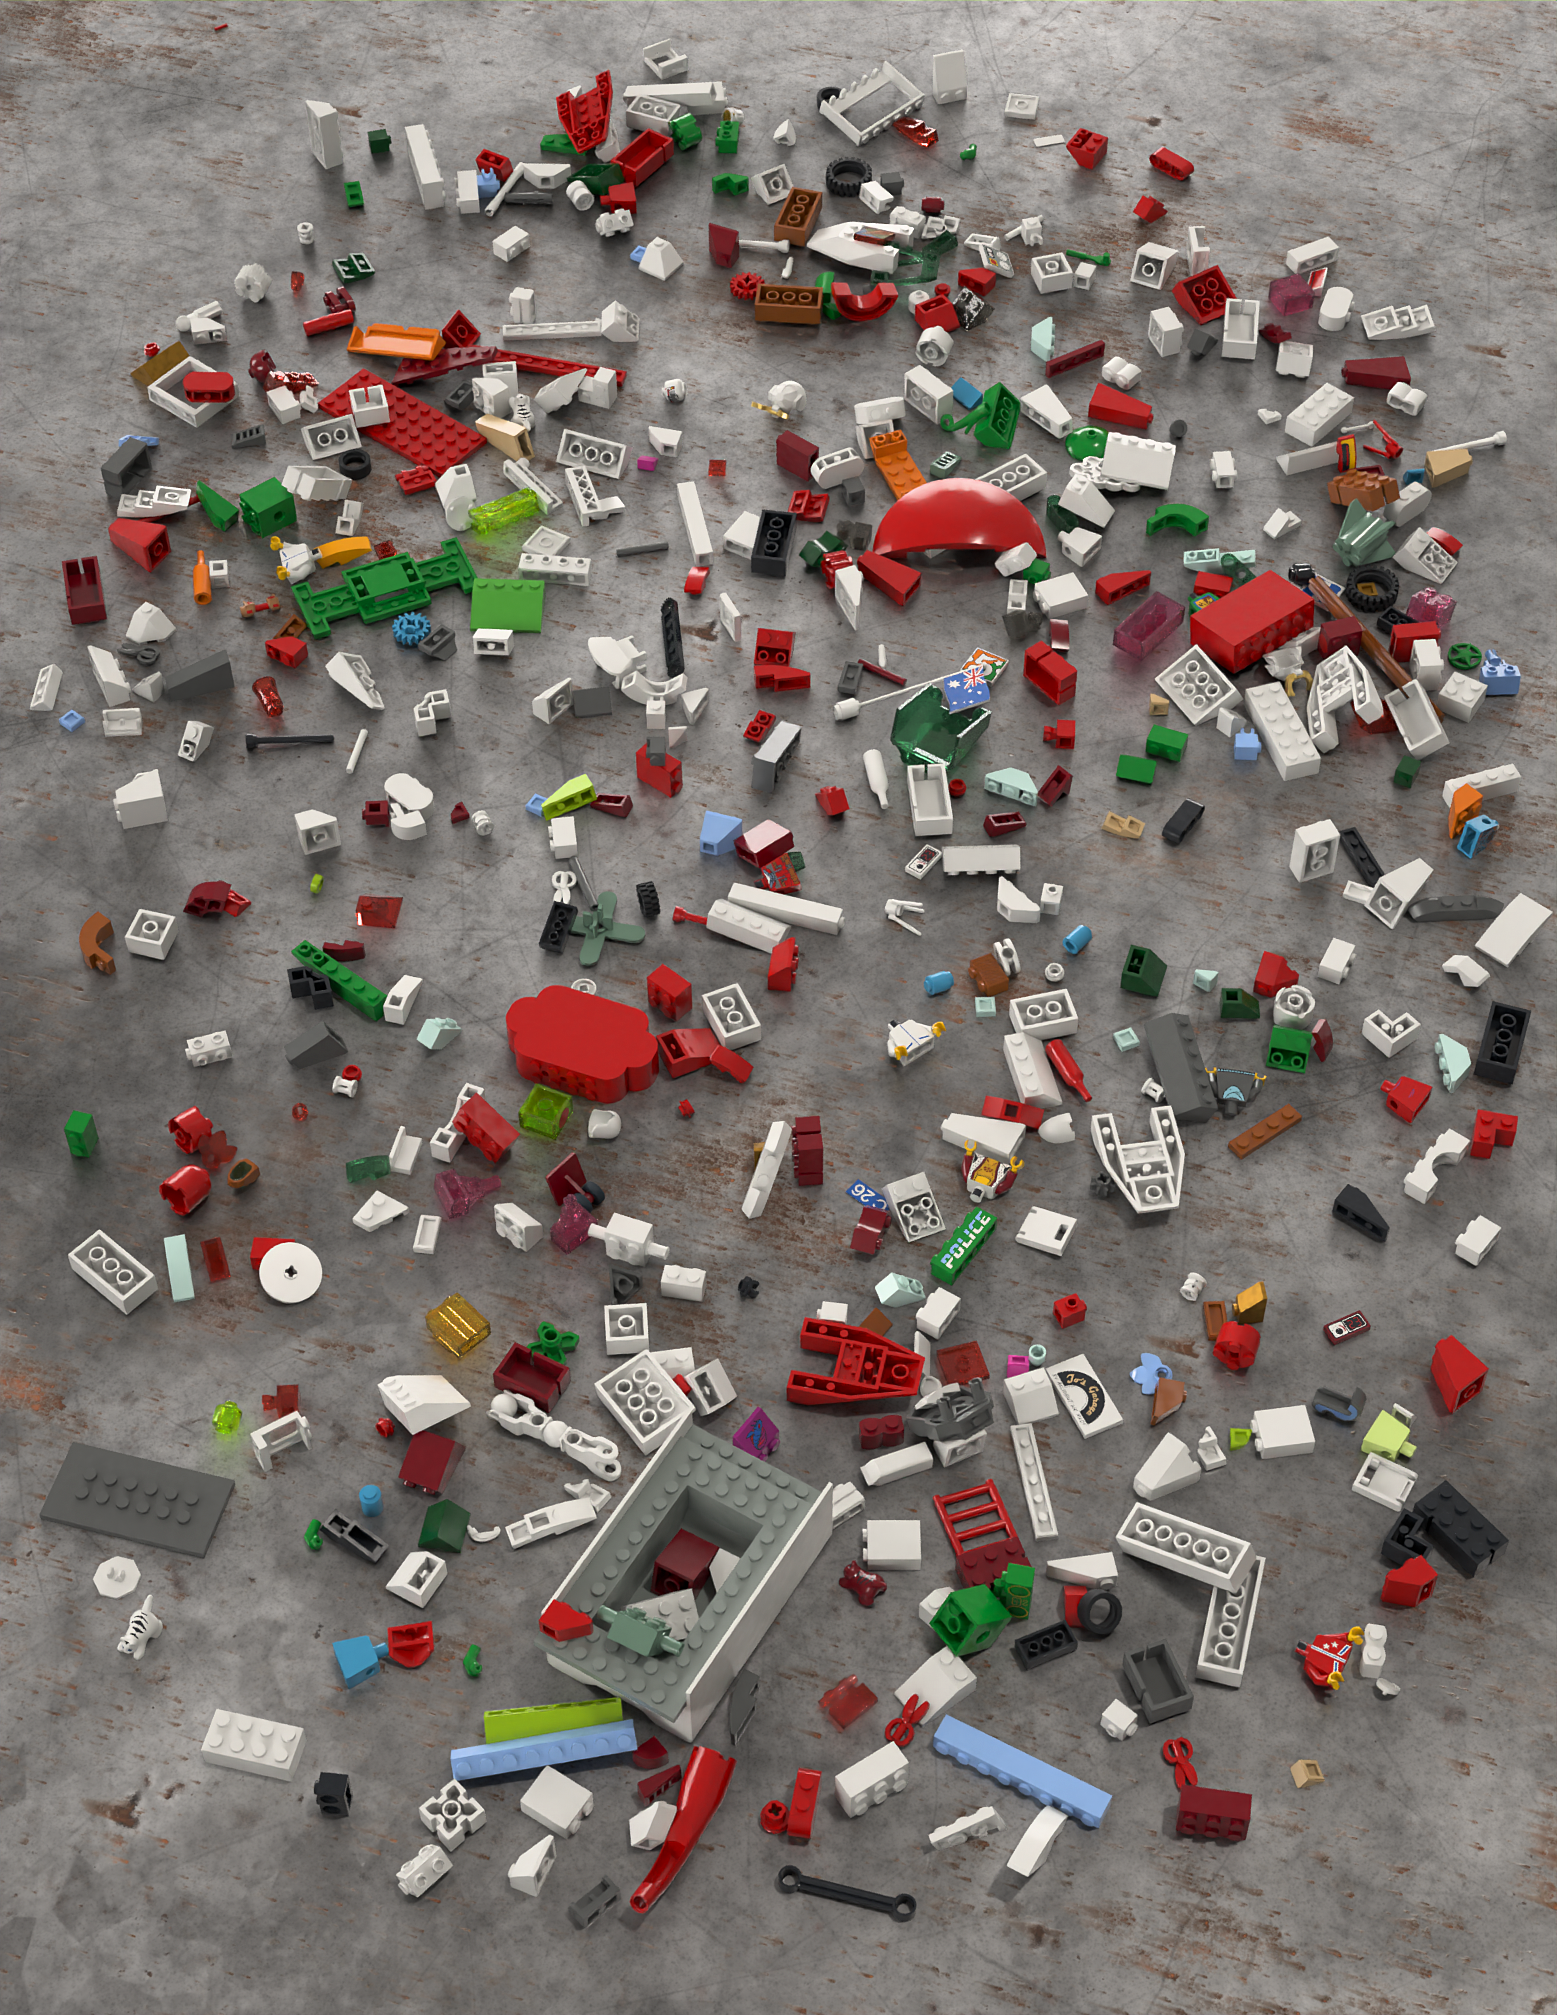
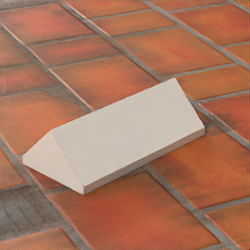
M1337 441L1277 456L1276 460L1286 475L1338 463Z

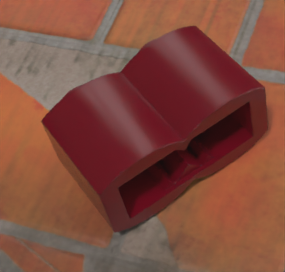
M888 1415L881 1419L866 1418L859 1422L861 1448L872 1450L882 1445L894 1447L904 1443L902 1416Z

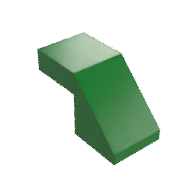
M723 173L712 177V191L716 194L730 189L735 196L749 191V178L743 175Z

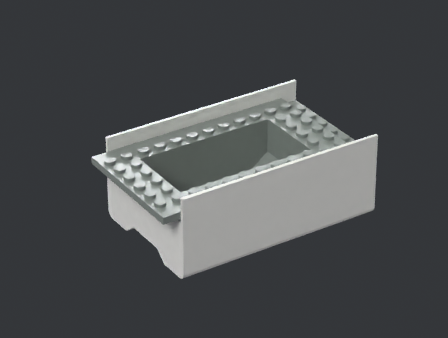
M688 1409L541 1612V1615H543L553 1599L560 1603L566 1602L573 1610L579 1613H586L593 1620V1633L588 1636L559 1642L539 1632L533 1641L534 1646L547 1653V1660L554 1668L583 1684L597 1685L609 1693L621 1697L622 1700L642 1710L656 1725L687 1742H692L832 1535L833 1484L829 1482L823 1492L693 1425L692 1410ZM681 1528L741 1558L718 1592H716L710 1574L695 1600L699 1620L686 1638L677 1640L685 1643L679 1657L664 1649L662 1654L646 1657L607 1638L612 1624L597 1618L600 1607L606 1605V1607L618 1612L621 1611L622 1606L658 1597V1595L650 1592L654 1562Z

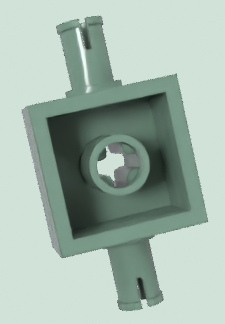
M606 1605L600 1607L597 1618L612 1624L607 1638L646 1657L662 1654L663 1649L677 1657L681 1655L685 1643L669 1637L672 1628L666 1625L667 1622L658 1617L652 1619L646 1616L647 1612L636 1607L618 1612L606 1607Z

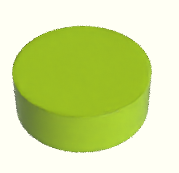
M315 874L311 882L310 892L318 894L321 891L324 883L322 875Z

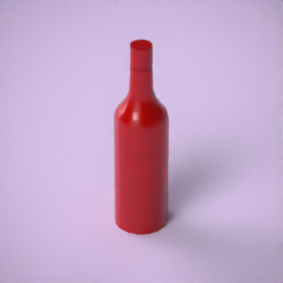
M1055 1039L1048 1043L1045 1047V1052L1066 1084L1075 1087L1085 1102L1091 1101L1092 1096L1083 1083L1084 1074L1060 1039Z

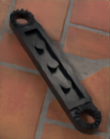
M670 597L662 603L661 619L666 667L668 668L667 674L673 679L683 674L685 666L678 603Z

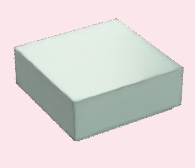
M975 997L976 1017L996 1016L995 997Z
M1131 1027L1113 1033V1039L1122 1052L1140 1045V1041Z

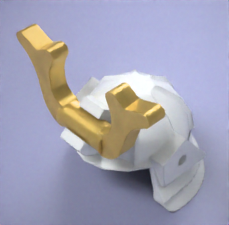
M785 381L780 385H774L768 392V400H771L772 407L753 401L751 406L768 411V413L772 414V417H782L788 420L789 415L787 413L793 409L802 411L805 408L806 393L799 383Z
M1300 646L1280 649L1263 655L1265 661L1269 663L1265 667L1272 677L1274 676L1279 680L1285 681V692L1288 697L1295 696L1292 683L1300 681V678H1305L1307 691H1311L1313 683L1310 673L1306 670H1301V666L1304 663Z

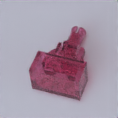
M455 1169L435 1174L434 1190L449 1219L468 1214L469 1207L473 1206L478 1199L484 1198L485 1191L501 1187L498 1175L481 1180L477 1176H458Z
M573 1194L567 1195V1198L564 1197V1207L561 1209L560 1219L550 1228L551 1241L566 1255L592 1237L588 1236V1230L592 1223L598 1225L597 1220L581 1204L577 1203V1198Z

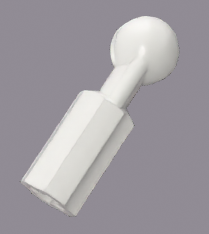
M215 301L195 310L190 315L179 316L176 319V328L186 332L191 328V319L206 317L212 319L222 314L220 304Z

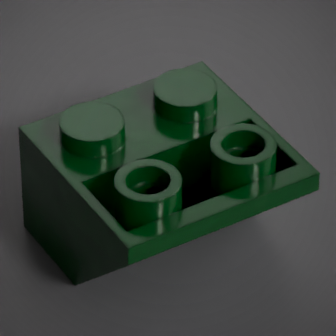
M1131 945L1122 971L1120 988L1158 997L1167 965L1151 949Z

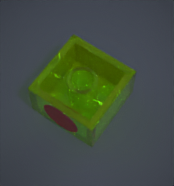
M536 1083L518 1112L520 1127L556 1140L573 1112L572 1096Z

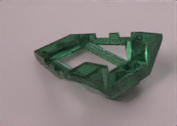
M878 240L877 245L892 246L895 249H899V253L917 257L899 260L898 267L923 263L921 275L890 280V273L874 270L870 280L872 286H877L878 283H894L895 286H903L937 280L941 255L925 250L921 252L913 250L912 246H900L899 242Z

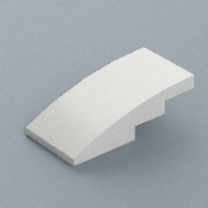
M1410 305L1394 310L1393 306L1361 315L1368 339L1371 340L1401 339L1435 331L1427 305L1412 310Z
M157 486L155 492L139 490L138 496L122 494L117 516L135 518L154 517L188 509L191 490Z
M1520 893L1486 930L1476 943L1475 948L1504 966L1509 967L1515 957L1522 953L1528 943H1532L1553 912Z

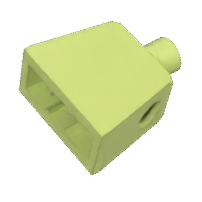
M1382 1410L1363 1439L1361 1451L1368 1454L1372 1452L1395 1462L1400 1453L1412 1458L1417 1447L1407 1442L1410 1429Z

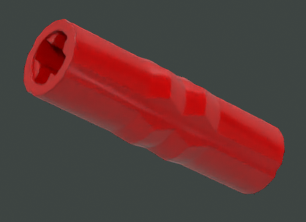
M348 309L303 322V327L306 335L310 336L354 323V318L351 310Z

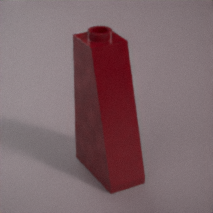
M1404 356L1345 360L1344 367L1341 369L1342 378H1345L1346 384L1392 390L1397 382H1402L1409 386L1411 382V376Z

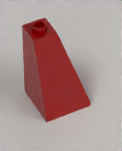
M117 518L108 528L111 542L150 573L171 553L167 527L165 525Z

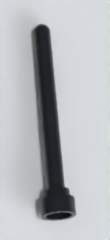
M246 733V748H254L258 744L334 741L333 735L257 737L253 733Z

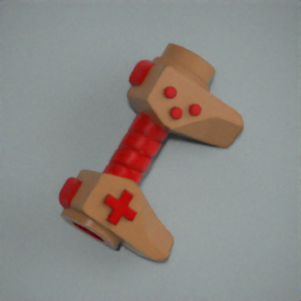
M272 594L266 599V603L255 605L254 602L243 601L240 612L243 618L254 616L255 612L267 609L274 611L281 608L278 597Z

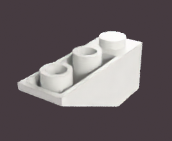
M407 975L400 979L389 992L383 1005L385 1021L405 1024L423 979Z

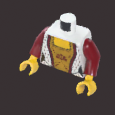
M966 1140L964 1146L967 1152L964 1154L961 1170L963 1181L967 1183V1190L972 1192L970 1199L979 1203L983 1197L994 1199L997 1194L1000 1195L1010 1190L1018 1175L1017 1170L1024 1167V1161L1021 1160L1020 1164L1015 1166L1017 1157L1014 1156L1010 1160V1166L977 1153L973 1156L972 1153L977 1149V1143L975 1142L974 1147L969 1149L967 1147L969 1140Z

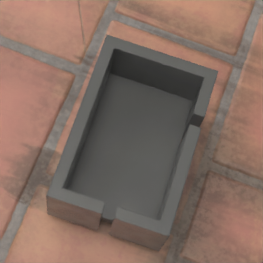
M129 437L113 453L108 461L102 465L101 472L106 494L119 499L122 494L128 495L141 481V477L144 478L152 470L147 443Z
M1166 1639L1148 1644L1145 1655L1146 1660L1144 1661L1145 1649L1143 1646L1124 1653L1122 1666L1139 1702L1142 1701V1708L1149 1723L1192 1709L1194 1695Z

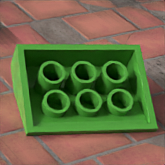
M474 578L470 631H477V629L513 630V632L541 633L546 598L545 580Z

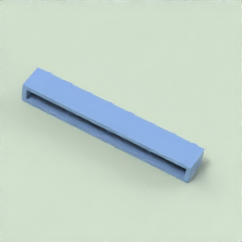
M947 1714L934 1735L933 1747L941 1754H949L964 1765L969 1764L977 1768L980 1773L984 1775L989 1774L997 1778L1004 1785H1012L1018 1788L1024 1795H1032L1038 1798L1041 1803L1049 1806L1052 1805L1068 1816L1080 1819L1087 1826L1099 1828L1111 1806L1112 1795Z
M633 1719L451 1750L450 1760L453 1777L459 1781L637 1750V1741Z

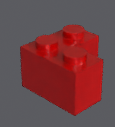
M1478 1109L1474 1121L1470 1155L1490 1159L1494 1143L1513 1146L1518 1116Z

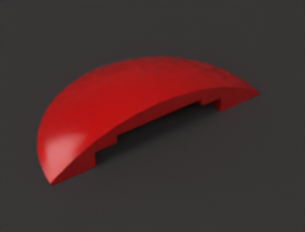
M949 478L933 481L905 494L889 509L882 519L873 544V552L883 557L907 558V552H925V549H995V552H1005L1027 542L1036 552V558H1046V547L1042 532L1030 511L1017 498L1002 488L984 481L968 478Z

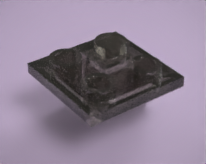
M966 286L952 303L960 326L966 331L985 323L995 310L986 300Z

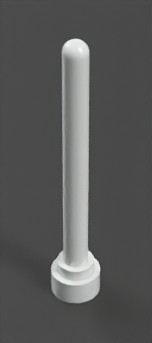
M739 240V246L778 249L781 253L789 252V240H782L779 243Z
M1500 431L1490 438L1434 451L1468 450L1490 444L1505 445L1507 443V436L1504 431Z

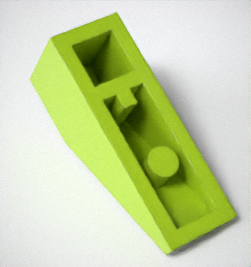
M583 774L565 783L543 802L541 807L547 821L595 801L597 796L593 784L587 775Z

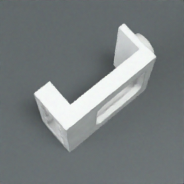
M670 39L643 48L644 62L661 80L688 70V57L685 54L678 56L671 49ZM662 56L670 58V60L662 62L658 66L652 61Z
M1205 226L1189 227L1186 255L1191 276L1208 269L1210 249L1209 247H1203Z
M298 1411L250 1433L255 1455L265 1472L273 1468L270 1459L271 1455L301 1440L304 1441L308 1450L312 1449L310 1444L312 1435L309 1431V1423L305 1416L301 1418ZM293 1421L296 1422L297 1430L273 1443L270 1442L269 1433Z

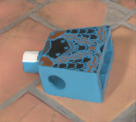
M1481 815L1467 821L1457 849L1470 859L1492 843L1495 832L1499 829V823L1496 820H1491L1486 815Z

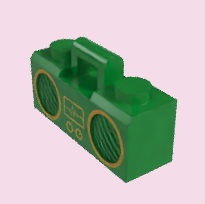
M1009 1563L1007 1571L1002 1572L1001 1579L997 1578L994 1580L993 1594L1000 1598L999 1601L1012 1617L1026 1620L1029 1618L1035 1576L1034 1567Z

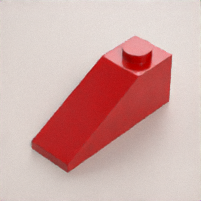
M1151 571L1112 573L1096 580L1095 594L1107 605H1110L1149 586Z

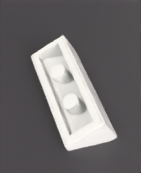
M55 664L40 670L30 706L31 710H53L63 673Z

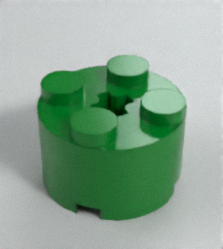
M691 113L684 114L668 123L673 132L671 134L673 142H678L682 151L702 141L701 130L694 124L697 121Z

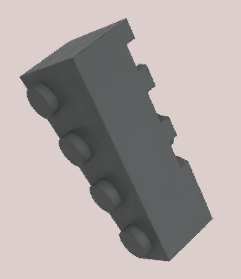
M781 721L777 727L773 728L772 734L767 736L764 745H761L758 753L752 757L753 774L751 788L772 794L774 782L778 783L781 778L780 773L782 769L785 770L789 758L793 756L800 743L801 726Z

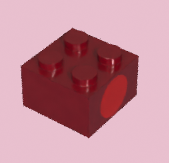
M1355 616L1321 623L1317 650L1323 660L1345 646L1355 656L1359 655L1363 630Z

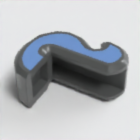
M1324 1386L1317 1389L1312 1406L1322 1414H1326L1328 1411L1336 1418L1348 1422L1357 1420L1361 1416L1367 1398L1365 1393L1358 1387L1353 1396L1350 1397Z

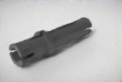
M505 192V203H553V192Z

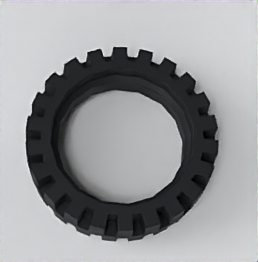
M845 157V160L839 158V161L834 160L833 163L831 162L827 166L826 185L835 195L840 194L841 197L844 195L850 197L852 195V197H856V194H860L862 184L872 182V168L868 163L866 164V161H861L859 158L855 160V157H851V159ZM845 172H853L861 175L863 178L855 182H843L836 179L835 176Z
M1366 565V568L1364 566H1360L1359 569L1355 568L1347 579L1345 590L1346 597H1348L1347 600L1351 602V605H1357L1359 610L1364 608L1366 612L1368 609H1371V612H1375V609L1378 612H1382V609L1387 610L1397 600L1399 592L1398 578L1395 577L1394 573L1390 574L1391 570H1384L1385 567L1382 566L1377 568V565H1373L1372 568L1370 565ZM1363 581H1375L1385 585L1389 592L1382 596H1369L1360 592L1355 586Z

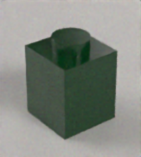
M386 129L367 132L371 154L390 151L389 145L392 144L391 136L387 135Z
M1404 755L1396 768L1393 782L1411 788L1419 774L1421 761Z

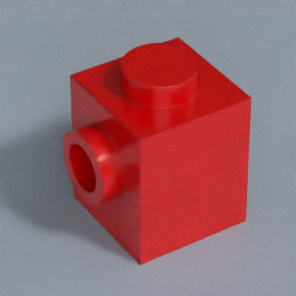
M1077 1293L1054 1301L1053 1315L1062 1329L1085 1320L1087 1306L1083 1299L1080 1300Z

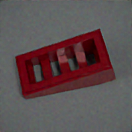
M597 793V800L592 801L590 804L591 808L621 817H627L633 808L630 795Z
M1018 811L986 815L983 827L989 837H995L1026 827L1027 823Z
M677 1764L637 1783L638 1794L645 1807L682 1778L680 1765Z

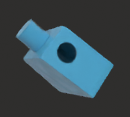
M369 1636L332 1643L348 1689L379 1673L381 1670L378 1659L389 1655L385 1642L372 1646Z

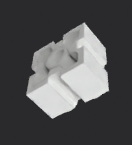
M455 1778L440 1790L441 1797L436 1800L434 1797H431L419 1807L421 1821L432 1832L437 1830L439 1840L450 1852L465 1840L464 1833L469 1830L473 1834L487 1822L485 1810L473 1797L468 1801L467 1791Z

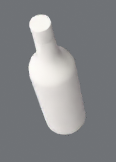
M869 750L864 753L863 760L870 788L878 795L881 808L886 809L888 808L886 791L889 783L882 756L878 750Z

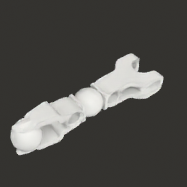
M504 1390L503 1394L493 1398L491 1410L487 1411L486 1415L488 1418L500 1422L501 1426L515 1435H522L524 1433L541 1439V1441H545L551 1447H560L562 1452L566 1451L570 1457L585 1464L591 1472L606 1481H615L620 1477L622 1470L620 1463L616 1460L619 1453L615 1443L604 1437H592L577 1429H572V1427H568L562 1421H553L551 1416L547 1417L544 1412L535 1407L532 1399L523 1395L513 1394L509 1390ZM517 1407L527 1412V1414L518 1419L513 1418ZM609 1466L616 1470L613 1473L605 1471V1467Z

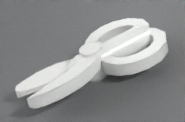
M558 871L554 873L552 885L558 890L554 895L553 901L560 902L563 897L565 904L570 903L569 889H572L577 883L575 873L571 871ZM561 876L560 883H557V877ZM568 877L572 878V882L570 884H568Z

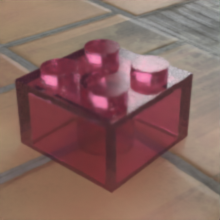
M1297 273L1271 281L1268 298L1283 316L1313 308L1315 292L1303 277Z
M1425 587L1412 595L1405 615L1420 622L1435 621L1437 628L1451 620L1457 601L1453 600L1449 595H1442L1436 592L1434 588Z

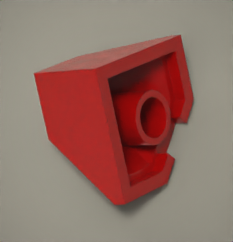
M1264 951L1255 978L1253 992L1270 998L1276 997L1280 989L1284 987L1287 989L1291 988L1292 985H1298L1299 974L1287 966L1288 962L1284 957Z

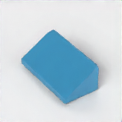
M962 377L951 387L953 398L969 410L982 404L983 394Z

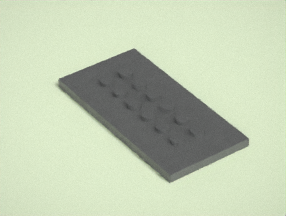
M73 1442L39 1515L43 1520L205 1558L236 1484L232 1479Z

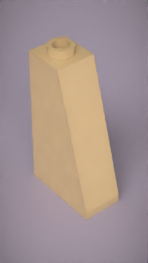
M486 414L475 421L478 433L486 437L487 442L515 461L522 457L529 461L535 457L526 427L490 414Z

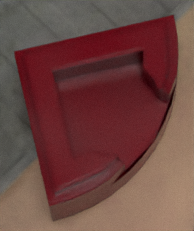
M462 801L455 805L451 813L452 824L470 818Z

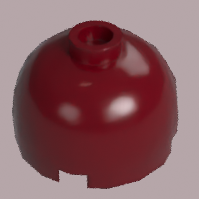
M265 349L252 356L249 363L250 369H248L251 378H255L262 384H269L279 379V374L274 372V369H276L275 363L268 352L265 353Z

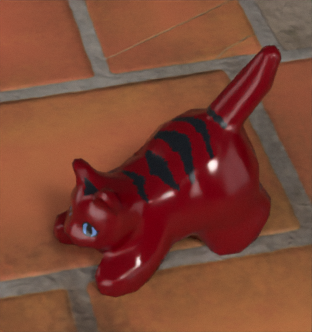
M855 1560L844 1568L845 1577L839 1579V1584L843 1588L857 1591L859 1595L858 1601L863 1606L872 1605L875 1595L887 1590V1583L884 1582L880 1575L861 1569Z

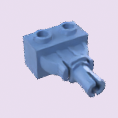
M1490 649L1485 652L1487 660L1484 661V667H1481L1479 682L1488 685L1486 695L1518 694L1521 679L1518 667L1507 664L1505 660H1502L1501 663V657L1497 656L1496 650L1492 649V652Z

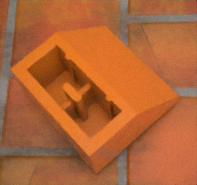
M1467 783L1453 794L1448 816L1449 837L1451 839L1461 835L1466 822L1478 817L1482 808L1483 795Z

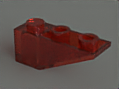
M269 371L263 389L267 394L268 391L285 385L288 391H292L293 395L305 391L307 385L313 388L318 386L319 383L310 373Z

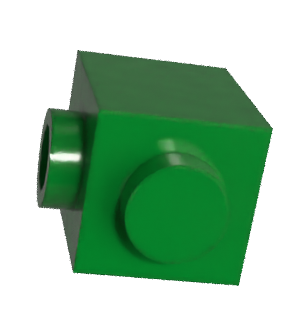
M1036 558L1029 567L1023 569V580H1028V583L1034 585L1035 583L1049 580L1051 577L1050 564Z

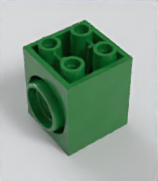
M275 477L239 494L241 501L239 504L243 512L242 519L244 523L249 524L253 532L262 539L297 521L294 496Z
M983 1584L950 1592L929 1624L957 1657L991 1648L1012 1616L990 1589Z

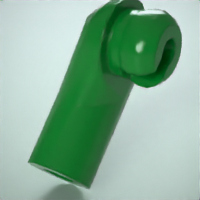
M970 144L969 149H965L960 153V158L962 160L974 159L977 151L976 144Z
M312 1519L304 1535L306 1543L313 1550L320 1549L323 1544V1539H320L317 1534L322 1524L316 1519Z
M474 1644L470 1646L463 1660V1665L469 1675L478 1676L482 1672V1665H479L476 1659L481 1648Z

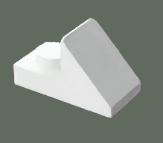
M1278 508L1263 530L1275 540L1301 526L1302 520L1291 511L1284 513Z

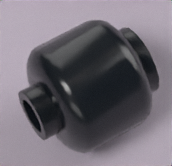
M1294 563L1288 570L1289 581L1298 586H1308L1310 584L1309 580L1311 578L1315 579V569H1312L1309 563Z

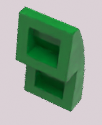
M360 182L344 183L348 206L364 205Z

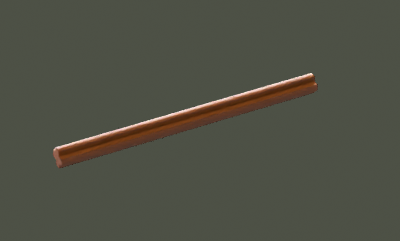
M1320 576L1309 580L1310 584L1307 587L1337 620L1355 616ZM1355 616L1363 630L1360 646L1401 692L1409 698L1402 686L1413 681V679ZM1429 698L1440 723H1442L1445 714Z

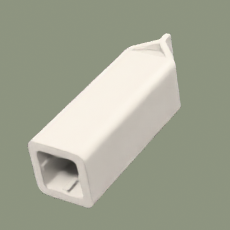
M922 1442L872 1459L865 1466L860 1467L868 1486H880L932 1468L933 1457L926 1442Z

